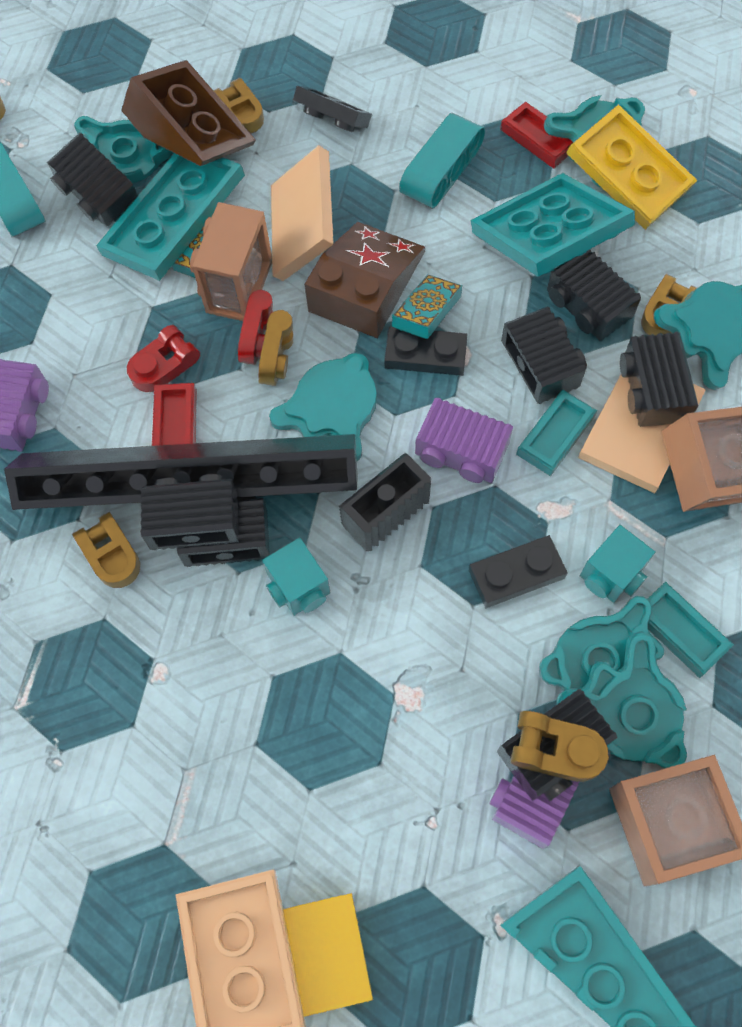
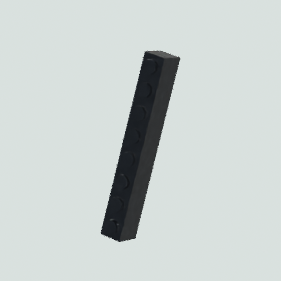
M355 434L21 453L4 468L12 510L142 503V486H153L157 480L163 478H174L181 481V483L198 482L201 476L208 474H217L225 477V479H232L237 491V497L357 490L358 482Z

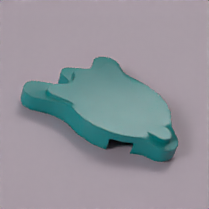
M602 95L594 96L582 102L572 112H554L549 114L544 122V129L551 136L568 138L574 143L618 104L642 126L645 106L639 99L634 97L627 99L616 98L613 103L599 100ZM592 179V182H593L596 186L600 187V186Z
M80 116L74 123L77 134L82 133L132 183L141 181L151 175L173 153L144 138L129 120L104 123L88 116Z
M711 281L704 283L688 294L682 303L664 304L657 308L654 312V321L662 329L668 330L671 333L676 331L680 333L686 358H690L695 354L700 357L704 385L712 390H717L727 384L731 363L737 356L742 354V285L734 286L722 281Z
M352 353L340 359L321 362L310 368L299 381L294 395L286 403L271 410L269 415L271 425L278 430H298L302 437L355 434L357 461H359L362 457L361 431L371 420L377 401L375 383L369 373L368 359L361 354Z
M635 596L616 614L592 616L579 620L570 626L561 635L552 653L540 662L539 674L542 680L548 685L561 688L563 691L579 689L587 684L591 668L598 661H605L616 670L621 669L624 665L626 643L630 635L636 632H644L651 635L648 630V622L652 614V604L643 596ZM653 637L657 661L663 657L664 647Z
M644 632L633 633L626 643L623 667L616 670L605 661L596 662L591 668L587 684L580 689L584 691L585 696L590 699L592 705L597 708L598 713L603 716L611 729L616 732L618 738L607 746L613 755L622 760L628 759L657 764L664 769L683 764L687 758V751L684 745L685 732L682 730L684 710L687 711L683 696L674 683L660 671L656 661V647L653 637ZM568 689L561 692L557 698V704L578 689Z

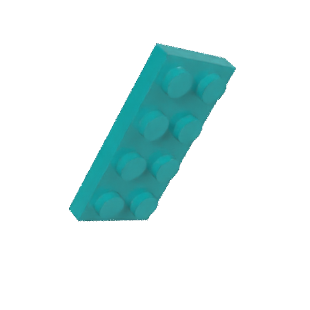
M174 153L96 245L101 256L160 281L204 227L206 219L213 216L218 202L223 203L243 179L245 174L242 165L225 158H220L206 165L199 166Z

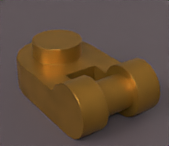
M241 78L230 82V87L222 91L220 88L213 90L250 134L262 127L264 115L261 103Z
M665 274L642 315L641 325L645 333L648 335L662 333L664 335L670 332L660 328L655 323L654 312L664 304L682 303L686 296L694 291L696 287L692 285L690 288L676 283L677 278Z
M274 311L268 318L259 363V384L276 386L278 378L285 379L288 355H283L284 350L289 349L293 344L292 317L287 311Z
M109 511L98 518L100 520L98 524L88 530H85L83 527L72 533L99 579L109 587L122 588L130 585L137 578L140 572V561ZM107 537L111 538V542L97 549V543Z
M532 711L520 712L517 727L522 730L519 746L513 747L511 764L524 769L581 782L595 778L605 769L608 761V748L604 739L596 731L588 727L552 719L541 713ZM542 736L555 739L553 756L539 751Z

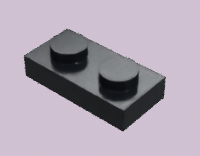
M296 87L293 101L305 105L303 112L321 119L326 114L335 118L333 125L350 132H354L355 127L368 128L372 113L313 88Z
M389 327L385 353V369L463 376L468 333L434 331L426 339L394 327Z
M550 535L469 565L470 575L485 609L563 580L568 574Z

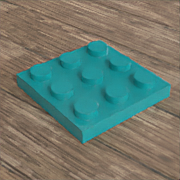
M561 173L470 220L474 235L539 277L553 271L561 264L585 254L589 249L604 241L615 238L619 233L634 226L635 211Z

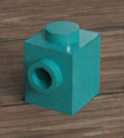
M619 524L589 558L579 576L585 580L586 587L593 594L600 598H608L611 602L615 603L624 592L631 597L647 579L648 576L642 570L647 566L656 551Z
M300 537L262 560L266 573L272 581L266 585L269 593L279 608L286 604L294 616L301 611L309 613L317 609L326 601V596L331 593L328 578Z

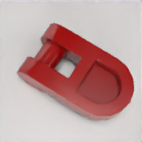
M256 290L249 296L238 345V361L240 363L255 365L258 357H261L265 337L264 330L267 328L270 314L273 313L272 296L265 290Z
M168 325L161 330L157 339L129 359L127 374L133 386L139 391L154 392V385L168 384L193 366L200 357V351L191 342L186 343L183 340L184 334L175 325ZM173 351L175 353L174 356L166 360L164 356Z

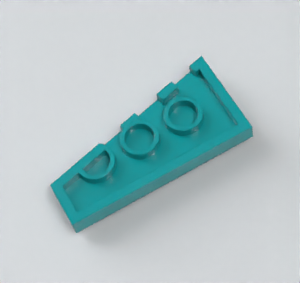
M580 865L500 924L507 933L519 941L534 955L535 959L559 978L575 993L576 997L600 1016L610 1027H696Z

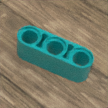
M453 112L450 113L405 169L399 184V192L432 209L435 208L479 151L484 140L485 128Z
M0 142V217L13 238L46 222Z

